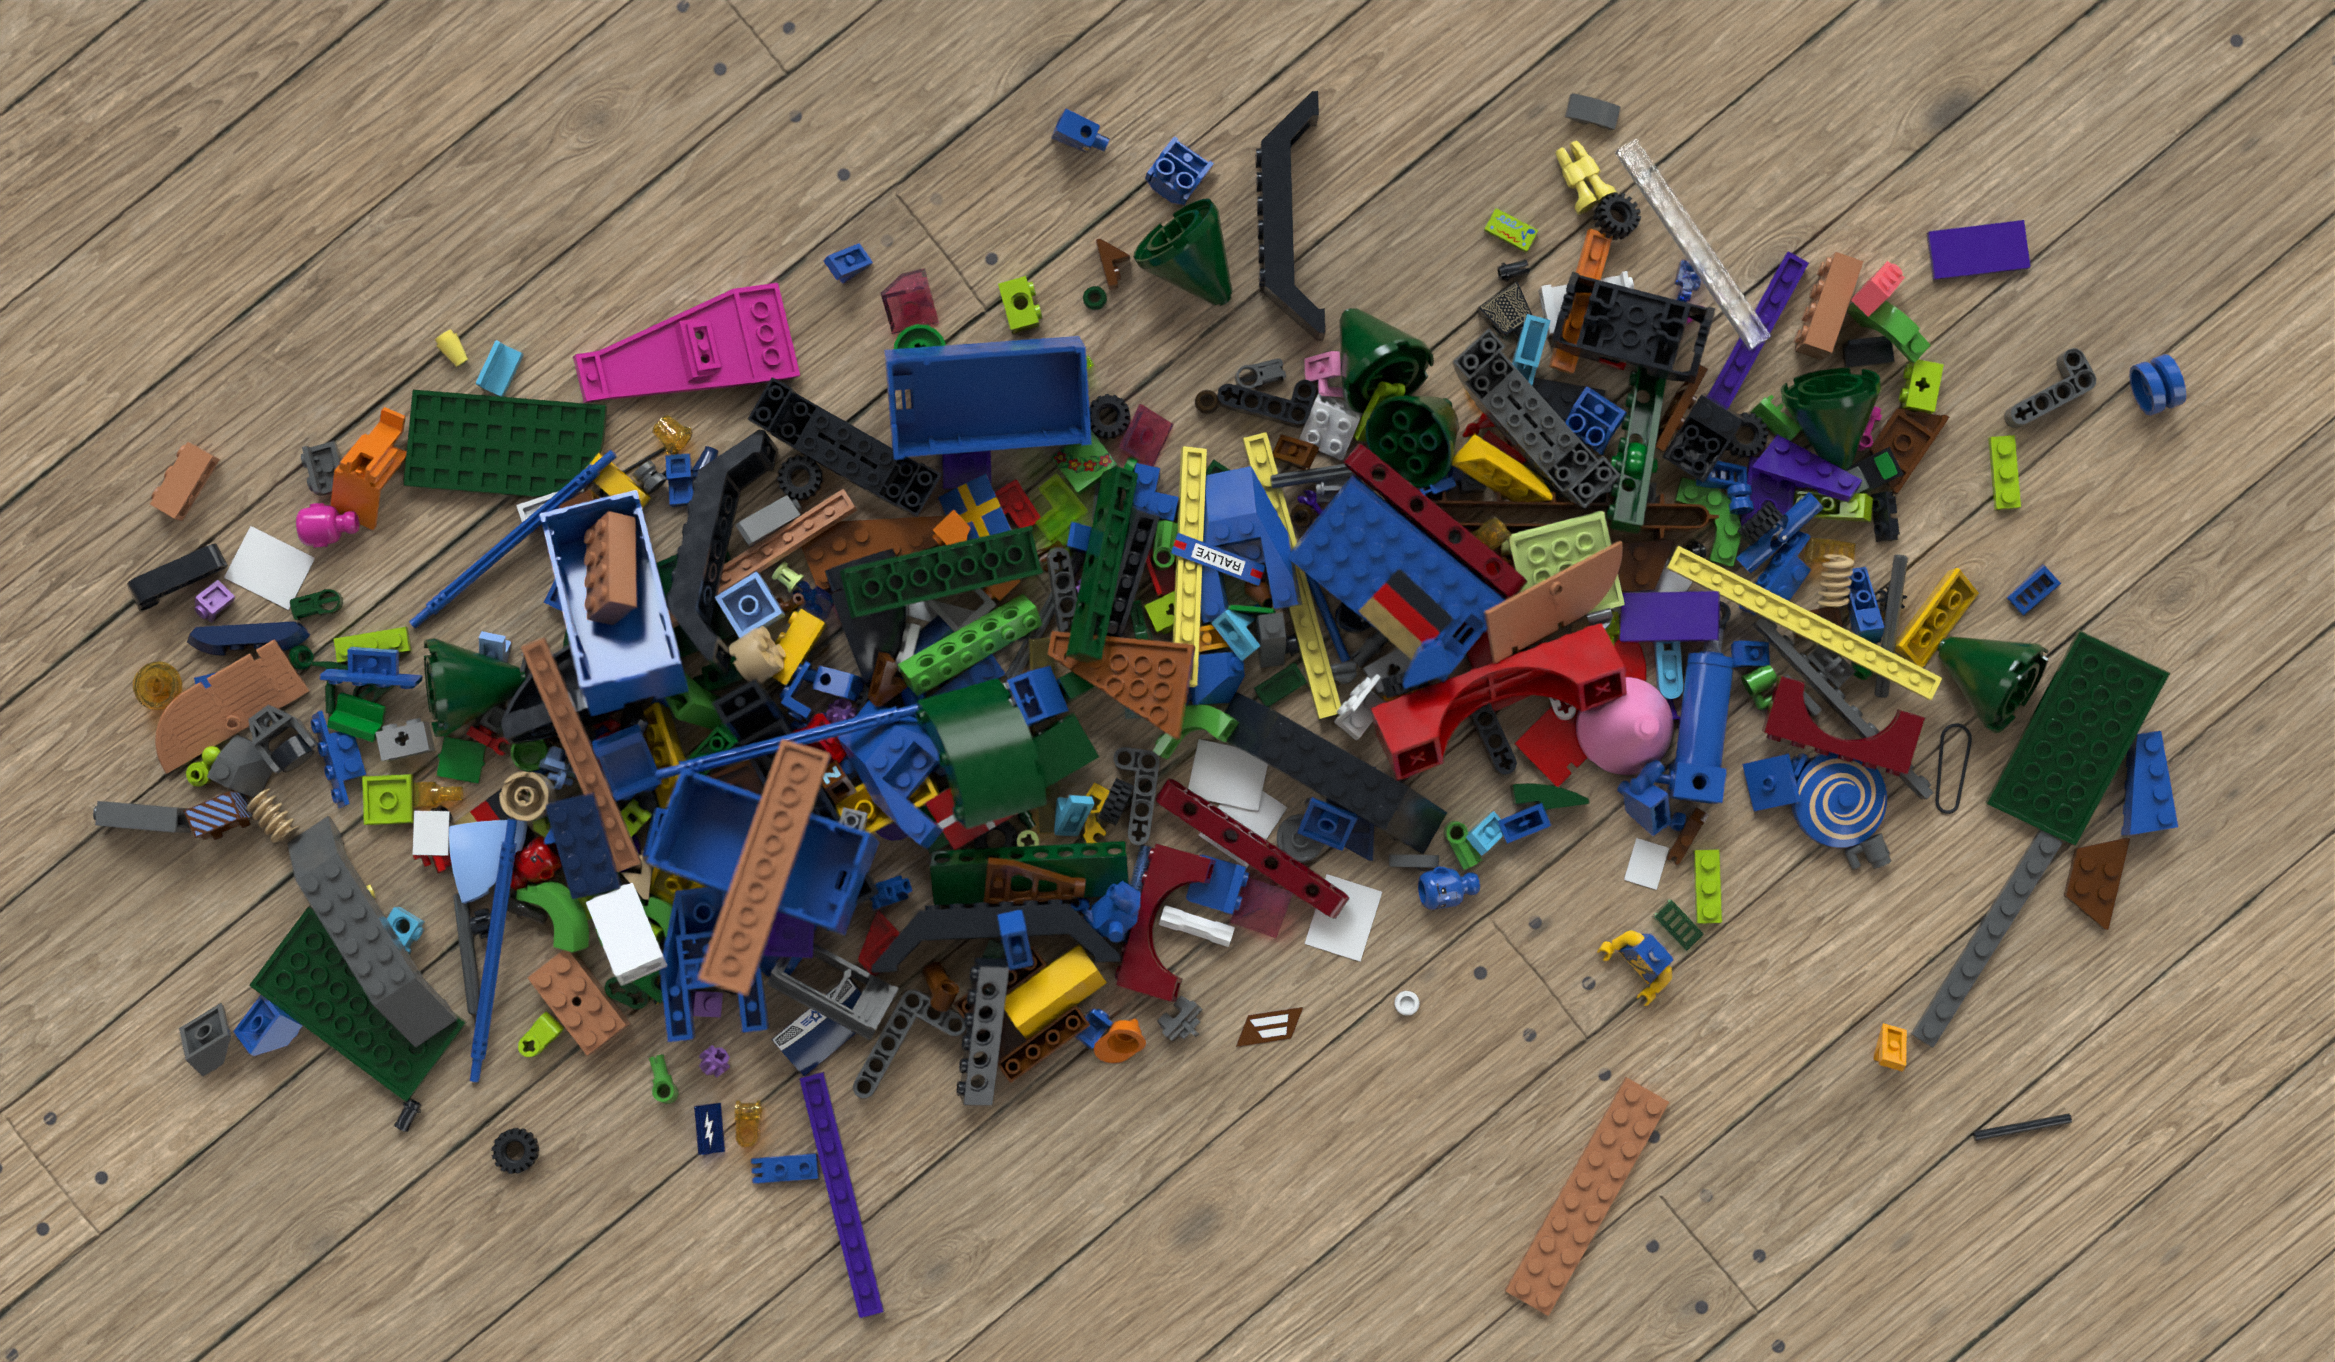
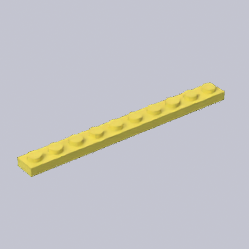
M1183 446L1180 459L1177 534L1180 533L1203 542L1207 449ZM1176 555L1173 642L1194 644L1196 647L1189 687H1196L1198 682L1202 565Z

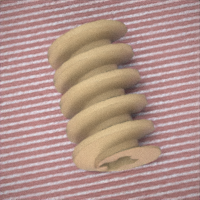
M1824 555V557L1830 559V562L1822 563V566L1828 568L1829 571L1821 572V576L1828 579L1827 581L1820 582V585L1826 587V590L1819 591V595L1824 596L1825 599L1819 600L1817 603L1827 607L1847 605L1849 598L1846 595L1850 594V588L1847 586L1851 585L1852 580L1849 576L1853 574V570L1849 567L1854 565V560L1843 555Z
M266 789L250 801L246 810L254 812L252 815L254 820L260 819L258 825L261 828L266 827L264 833L272 835L270 838L272 843L281 842L296 833L300 826L291 827L295 819L285 820L288 811L279 812L278 810L283 804L278 803L274 805L273 801L276 799V795L267 797L271 789Z

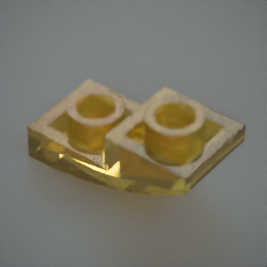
M1496 517L1485 522L1478 530L1471 533L1491 550H1494L1512 536L1505 524Z

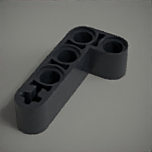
M1300 380L1296 383L1292 398L1289 400L1234 384H1224L1218 390L1217 399L1219 405L1223 408L1299 428L1304 426L1309 418L1316 388L1311 381ZM1306 386L1310 389L1311 395L1303 398L1298 394V389ZM1231 391V396L1238 398L1239 393L1243 395L1240 405H1236L1238 399L1230 398L1229 401H1225V397L1221 394ZM1254 397L1257 399L1258 405L1255 408H1249L1245 405V399ZM1272 403H1277L1281 406L1282 410L1279 414L1274 415L1269 412L1268 406ZM1296 409L1301 410L1305 418L1301 421H1296L1292 418L1291 413Z
M216 543L210 544L133 578L127 583V586L139 611H144L157 605L160 602L159 598L224 570L228 564Z
M1491 703L1486 704L1469 716L1494 770L1501 775L1510 774L1516 769V758ZM1481 713H1487L1490 716L1491 721L1488 726H1482L1479 723L1478 716ZM1491 735H1497L1500 738L1501 744L1498 748H1492L1489 745L1488 740ZM1505 748L1506 752L1501 754L1504 760H1510L1508 770H1506L1505 767H1499V764L1502 762V759L1500 755L1494 757L1493 753L1499 752Z

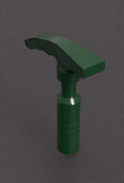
M312 661V666L348 670V666L341 663ZM328 680L325 685L326 714L334 713L336 710L335 685L328 683Z

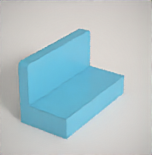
M496 340L479 374L476 385L500 397H504L524 354Z

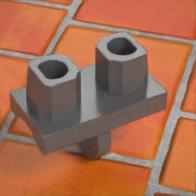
M1820 645L1807 656L1812 664L1822 671L1836 688H1839L1856 672L1842 656Z
M1180 996L1173 1004L1180 1011L1178 1016L1173 1019L1166 1012L1157 1020L1163 1029L1162 1033L1171 1041H1174L1178 1035L1183 1039L1190 1033L1195 1037L1199 1035L1195 1028L1201 1021L1196 1016L1203 1009L1193 1000L1189 1001L1185 997Z

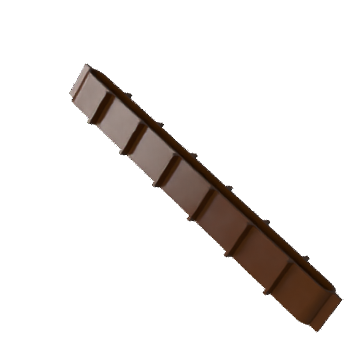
M1446 491L1439 495V500H1431L1438 507L1608 510L1609 505H1613V503H1610L1609 493L1601 497L1600 503H1590L1585 508L1574 502H1556L1555 492L1551 493L1553 495L1552 500L1546 502L1501 501V492H1497L1493 496V501H1447ZM1660 494L1656 497L1655 503H1646L1645 510L1694 511L1700 517L1699 526L1643 525L1639 532H1653L1654 541H1659L1664 538V532H1695L1707 523L1718 519L1719 515L1709 514L1707 508L1700 504H1665L1664 494ZM1418 501L1410 503V507H1423ZM1459 523L1465 529L1492 530L1493 539H1497L1500 536L1501 530H1530L1549 525ZM1607 525L1609 534H1610V531L1625 532V531L1610 529V528H1609V525Z

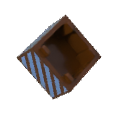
M228 791L184 811L194 837L202 838L203 840L212 837L214 840H218L223 837V832L237 826L246 828L251 825L250 821L253 820V812L246 810L249 804L246 795L237 791Z

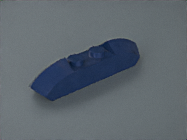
M294 621L195 627L189 634L187 643L204 653L225 656L228 647L230 651L245 650V646L254 645V649H258L274 639L282 651H286L304 642L311 634L301 623Z

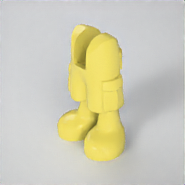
M1576 140L1570 143L1571 151L1577 160L1576 162L1572 163L1563 147L1555 151L1568 187L1576 188L1579 199L1575 204V211L1578 215H1581L1591 210L1597 201L1600 203L1607 195H1612L1616 190L1613 186L1605 184L1599 178V167L1594 159L1587 154L1584 147ZM1584 181H1589L1595 191V196L1589 190Z

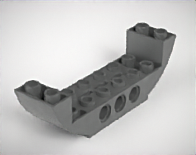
M1488 328L1453 361L1458 378L1478 408L1530 466L1570 501L1583 508L1587 507L1620 474L1605 457L1597 459L1501 352L1505 345Z

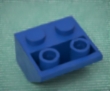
M1051 666L1023 673L1008 679L1005 683L1007 690L1011 694V701L1014 707L1018 706L1027 727L1069 711Z

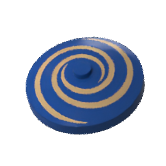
M1829 752L1828 756L1818 754L1803 765L1798 777L1795 778L1801 801L1791 804L1794 818L1801 830L1819 844L1838 848L1857 845L1868 839L1878 829L1884 818L1887 807V791L1882 775L1877 768L1874 770L1861 766L1863 761L1853 759L1852 763L1838 759L1839 754Z

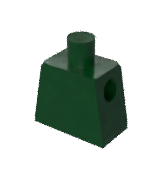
M736 656L731 658L728 676H722L710 664L701 668V675L693 677L697 684L704 689L707 688L708 691H720L749 682L734 664L737 660Z
M1072 671L1056 680L1066 704L1096 689L1095 686Z

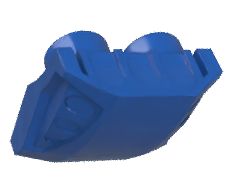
M1174 136L1149 169L1145 179L1152 190L1171 203L1185 205L1214 163L1203 159L1180 143L1178 138Z
M1586 386L1573 405L1565 423L1583 443L1603 455L1610 439L1623 422L1627 412Z

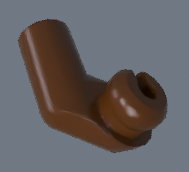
M796 593L787 602H784L781 597H778L776 600L783 612L788 613L797 610L804 602V597L802 594Z

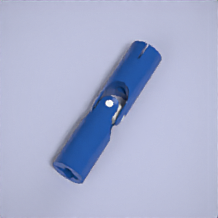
M1808 492L1754 544L1747 547L1736 559L1751 574L1824 507ZM1776 535L1777 539L1771 541L1772 537Z

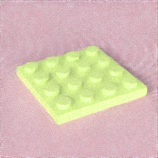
M1603 511L1507 535L1514 568L1528 581L1520 593L1611 545ZM1618 574L1606 596L1589 613L1625 605Z

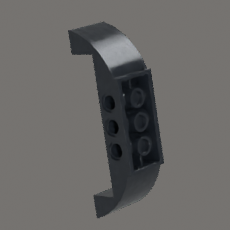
M773 377L747 419L802 455L807 456L879 499L916 517L920 514L942 476L941 473L921 462L919 464L909 457L894 460L891 447L800 396L792 388Z

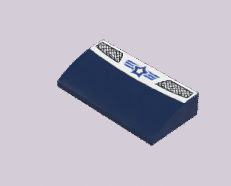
M851 977L847 978L835 1001L853 1010L862 991ZM839 984L828 992L826 996L832 998ZM809 1008L776 1035L772 1041L803 1076H806L856 1033Z

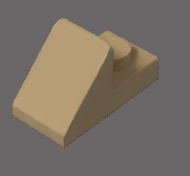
M641 850L639 855L641 863L635 865V869H639L638 874L624 872L619 874L627 884L633 883L640 899L648 900L652 865L647 863L648 856L642 857L644 850Z

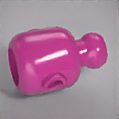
M324 503L310 504V507L301 509L296 516V530L299 540L304 545L313 546V548L328 547V544L339 541L342 532L354 534L359 531L360 527L357 513L348 511L340 515L334 507L325 506Z

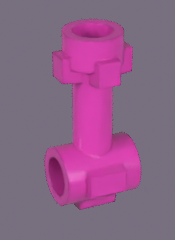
M1874 406L1858 451L1870 448L1873 444V438L1870 434L1875 421H1880L1882 417L1880 414L1881 409Z

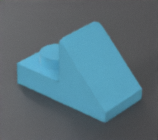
M1227 609L1212 622V625L1238 658L1243 661L1261 646L1246 628L1255 619Z
M1070 795L1069 798L1058 797L1056 801L1055 835L1078 836L1094 806L1093 798L1090 796Z
M1494 811L1470 830L1466 836L1481 856L1503 836L1498 823L1501 819Z

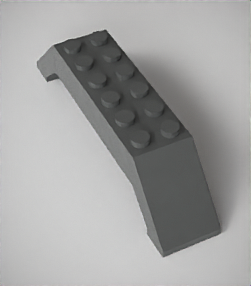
M327 816L287 843L295 880L373 1005L415 1047H418L458 1019L447 1001L435 991L420 973L347 857L341 839L342 835L331 817Z

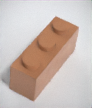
M187 442L186 445L181 446L178 450L176 462L166 470L164 474L165 480L161 486L154 490L150 505L179 521L184 520L220 460L190 442Z

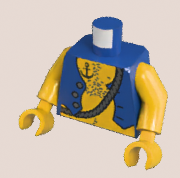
M1629 930L1613 939L1612 943L1603 942L1597 953L1600 951L1607 953L1602 959L1603 961H1608L1615 950L1625 958L1641 978L1650 985V987L1644 988L1637 995V999L1642 995L1645 996L1648 1002L1644 1006H1648L1656 998V993H1659L1672 980L1670 964L1674 959L1652 934H1640Z

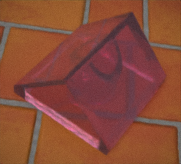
M1139 404L1120 443L1119 452L1128 457L1136 458L1145 465L1154 466L1174 424L1144 405Z

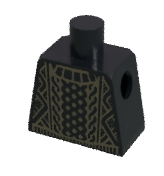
M1518 282L1480 305L1476 310L1482 319L1502 339L1513 333L1517 341H1519L1526 315H1532Z

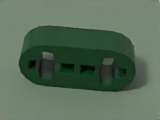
M612 977L605 983L604 989L607 996L633 1009H642L650 1001V996L632 982L622 986L619 985L626 992L618 991L615 994L612 993L613 988L610 986L611 983H617L618 979ZM642 992L641 997L644 999V1002L635 1004V998L629 996V993L638 994Z

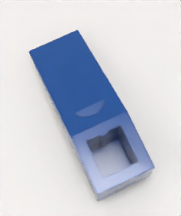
M1853 568V574L1849 576L1852 583L1847 586L1850 588V594L1846 595L1849 598L1847 606L1852 632L1874 644L1881 643L1885 627L1867 568Z

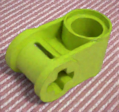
M546 1011L518 1042L519 1052L525 1057L539 1055L560 1035L564 1027ZM535 1041V1050L528 1051L529 1045L526 1042Z

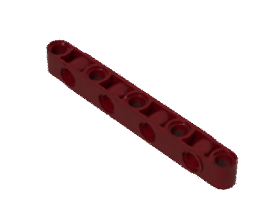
M1358 444L1343 462L1351 472L1506 599L1519 594L1528 583L1519 572L1362 444ZM1381 470L1385 475V479L1383 481L1374 480L1372 472ZM1413 501L1420 502L1423 510L1418 513L1413 512L1410 509V503ZM1451 532L1458 533L1461 538L1460 543H1451L1448 539V534ZM1487 564H1496L1499 569L1498 574L1490 575L1486 570Z
M1168 778L1156 796V802L1325 915L1336 919L1350 899L1344 891L1178 781ZM1185 804H1194L1197 812H1188ZM1226 831H1235L1237 834V839H1229L1226 835ZM1267 858H1275L1278 861V866H1270L1267 863ZM1310 884L1316 885L1319 888V893H1311L1307 886Z

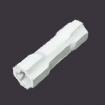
M1167 905L1164 906L1159 922L1161 926L1180 930L1229 947L1235 928Z

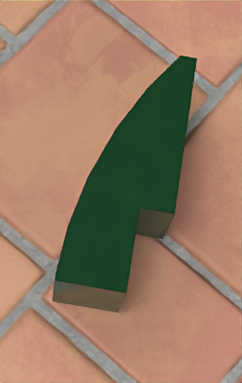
M1533 783L1510 785L1513 804L1537 801V804L1542 803L1545 810L1590 804L1588 798L1561 787Z

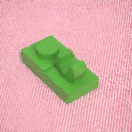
M1770 395L1768 398L1764 397L1750 413L1756 414L1755 417L1757 418L1760 416L1763 419L1761 420L1762 423H1766V428L1775 436L1778 434L1789 441L1792 440L1801 430L1792 418L1781 412L1783 408L1782 403L1778 407L1771 403V400L1774 398L1773 395Z

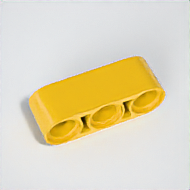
M598 453L590 464H595L604 455ZM612 462L600 471V475L594 479V482L610 496L637 490L642 509L652 499L648 493Z

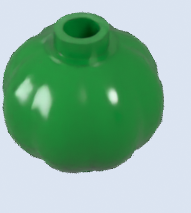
M1629 442L1624 474L1635 480L1640 479L1645 457V445L1637 442ZM1622 452L1612 456L1611 465L1614 468L1616 461L1621 460ZM1653 458L1651 475L1657 473V458ZM1632 479L1622 481V485L1625 487H1636Z

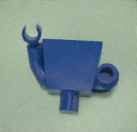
M1658 760L1646 763L1637 778H1632L1630 782L1624 780L1617 789L1624 796L1627 814L1653 837L1663 828H1667V826H1670L1675 831H1681L1686 822V815L1680 812L1674 813L1671 819L1668 793L1653 785L1665 771L1664 766Z
M1121 881L1118 885L1112 884L1108 888L1107 893L1091 906L1092 910H1089L1090 902L1086 898H1077L1080 901V905L1071 902L1070 906L1075 911L1082 912L1084 920L1101 937H1107L1113 942H1119L1123 939V934L1137 922L1141 892Z

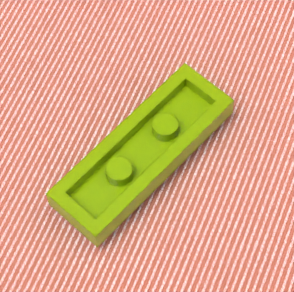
M2015 435L1990 437L1988 442L1994 510L2021 508Z
M408 627L334 638L337 663L348 662V649L350 647L399 650V653L411 651Z
M1719 849L1693 850L1696 923H1722Z

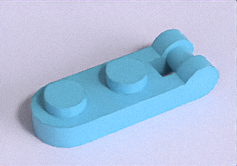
M1653 642L1657 689L1665 699H1675L1683 692L1680 642ZM1663 644H1670L1671 650L1664 651Z

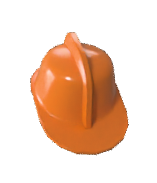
M1134 1018L1130 1021L1119 1020L1114 1022L1108 1033L1095 1043L1093 1048L1095 1056L1107 1063H1120L1144 1049L1146 1040L1142 1036L1138 1020Z

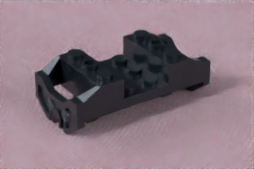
M1572 272L1557 317L1552 347L1561 349L1574 356L1599 362L1600 357L1609 358L1647 368L1646 374L1650 376L1695 384L1716 308L1709 306L1706 308L1581 276L1579 273ZM1576 293H1592L1589 298L1586 314L1584 315L1577 345L1568 343L1563 338L1566 321L1572 312ZM1688 318L1701 325L1693 348L1695 353L1689 371L1680 372L1673 369Z

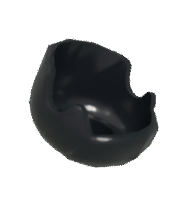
M1340 602L1336 610V620L1345 632L1358 634L1370 628V623L1345 603Z

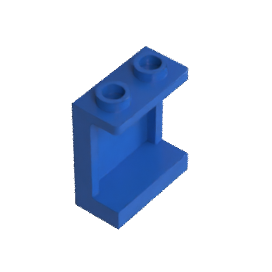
M639 724L592 741L593 750L601 763L615 801L620 799L622 801L629 800L636 793L652 791L662 783L661 779H657L656 770L658 769Z

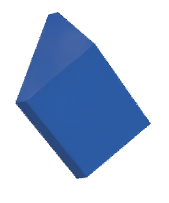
M1311 797L1297 833L1343 851L1358 815Z

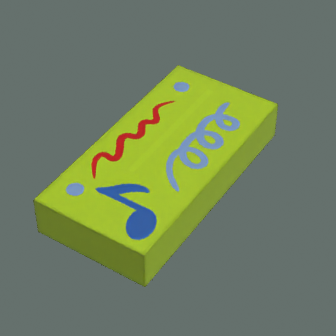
M1495 208L1484 229L1489 234L1527 253L1538 232L1537 229Z

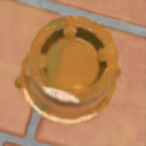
M669 415L662 417L652 430V433L665 447L666 454L671 455L681 451L693 435L691 427L683 426Z

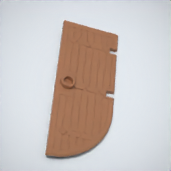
M1622 541L1606 547L1485 611L1493 663L1496 664L1511 656L1513 647L1520 651L1558 630V623L1561 622L1562 626L1565 627L1593 610L1606 596L1617 577L1622 560Z
M275 639L256 650L260 656L257 660H254L252 655L248 654L208 677L207 680L211 684L210 687L205 688L202 682H199L170 702L160 717L155 736L157 756L166 774L199 756L205 748L216 746L249 727L248 719L267 705L280 709L309 692L308 687Z

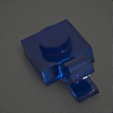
M1683 259L1679 262L1674 284L1681 286L1676 300L1690 301L1692 290L1698 291L1700 288L1705 266Z

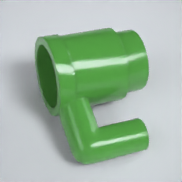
M1770 665L1759 667L1741 676L1745 689L1753 698L1759 710L1768 708L1772 695L1763 699L1761 692L1771 688L1772 684L1777 682V676Z

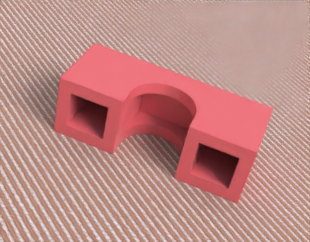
M1887 261L1862 286L1851 301L1869 317L1904 280L1905 277L1902 275V270L1896 264H1891Z

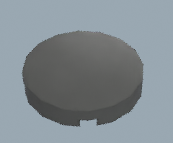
M1303 814L1289 816L1281 823L1277 830L1276 841L1279 849L1303 863L1311 861L1319 855L1324 844L1297 833L1304 816Z

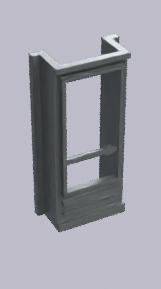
M813 943L814 957L844 973V977L833 997L829 998L783 973L792 957H780L771 972L767 982L768 986L869 1041L899 989ZM850 976L866 985L853 1010L835 1001L845 981Z

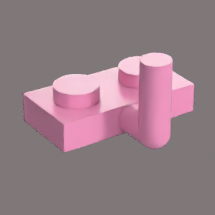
M1330 351L1305 358V380H1309L1312 383L1318 382L1319 394L1321 396L1343 397L1342 387H1328V379L1341 376L1340 352Z

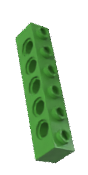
M1021 594L897 665L904 682L916 696H919L1043 624L1036 606L1024 594Z

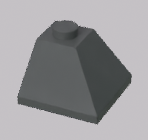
M236 734L218 754L207 778L254 798L264 790L273 770L257 751L252 741Z
M220 1003L179 1028L185 1060L202 1076L224 1064L231 1039L225 1008Z

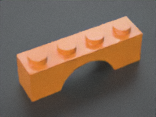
M952 510L931 529L935 533L932 538L940 546L966 541L971 527L955 510ZM1020 580L984 587L982 590L992 600L996 598L1000 601Z

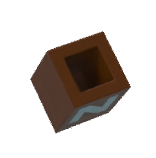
M837 760L827 766L822 785L835 804L840 803L857 792Z

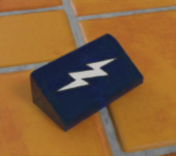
M721 1103L695 1105L698 1155L725 1152Z

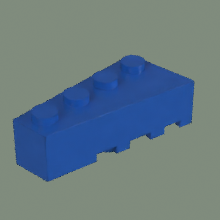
M2153 731L2137 734L2126 757L2127 778L2124 785L2126 793L2125 804H2123L2124 822L2121 835H2134L2178 827L2162 732Z

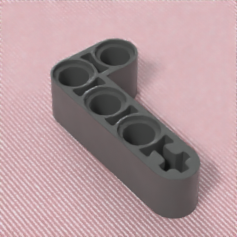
M2072 348L2058 356L2056 364L2064 380L2006 410L2004 419L2008 426L2017 428L2025 425L2095 387L2096 376L2081 350ZM2067 355H2070L2074 358V366H2070L2067 363ZM2079 377H2083L2086 380L2085 388L2078 384ZM2057 388L2064 390V399L2058 397L2056 393ZM2036 399H2040L2044 403L2043 410L2036 407ZM2026 409L2028 413L2016 419L2015 414Z
M1121 747L1114 753L1115 765L1123 770L1136 771L1128 838L1133 844L1143 845L1150 837L1160 764L1159 757L1150 750ZM1121 752H1128L1131 755L1132 759L1128 765L1118 763L1117 757ZM1146 755H1152L1156 760L1155 766L1150 769L1143 767L1141 762L1142 758ZM1143 779H1148L1152 782V790L1148 793H1143L1138 788L1139 782ZM1139 803L1148 805L1149 813L1147 816L1139 817L1136 815L1135 808ZM1134 818L1139 821L1148 820V826L1142 825V832L1146 833V837H1142L1140 841H1136V837L1132 836V831H1137L1138 823L1133 824Z

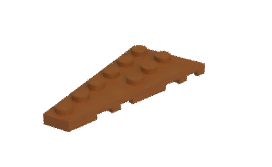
M945 516L840 521L801 546L818 591L821 592L830 588L825 570L889 549H894L897 557L938 546L939 544L932 538L935 533L931 529Z

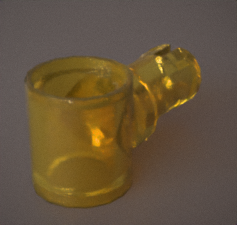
M414 782V807H435L437 804L445 801H463V786L441 787L436 782Z

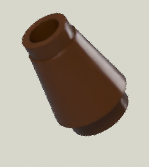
M1261 578L1259 586L1249 582L1245 583L1244 589L1247 597L1260 607H1273L1271 592L1263 578Z

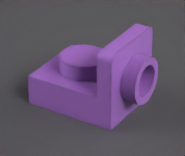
M217 580L195 597L194 609L202 619L206 618L212 623L215 621L216 614L235 600V596Z

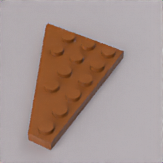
M1052 631L1048 649L1049 657L1166 734L1180 740L1196 648L1194 644L1106 636L1102 659L1084 663L1066 656L1070 633ZM1093 635V640H1096L1098 635Z

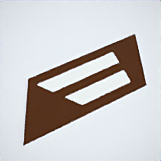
M1303 1007L1248 1015L1236 1047L1291 1039Z

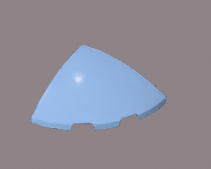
M507 820L482 821L449 826L452 869L462 903L465 904L482 898L489 893L488 889L496 883L501 844L505 840ZM517 821L514 842L517 843L516 852L521 851L523 848L527 821Z

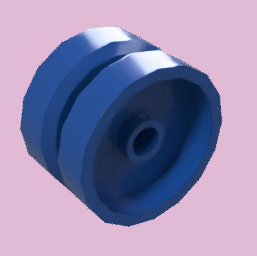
M2163 354L2153 358L2150 363L2144 361L2130 368L2129 378L2133 395L2139 407L2146 415L2152 416L2165 410V406L2174 408L2185 403L2187 395L2184 378L2175 360L2170 355Z

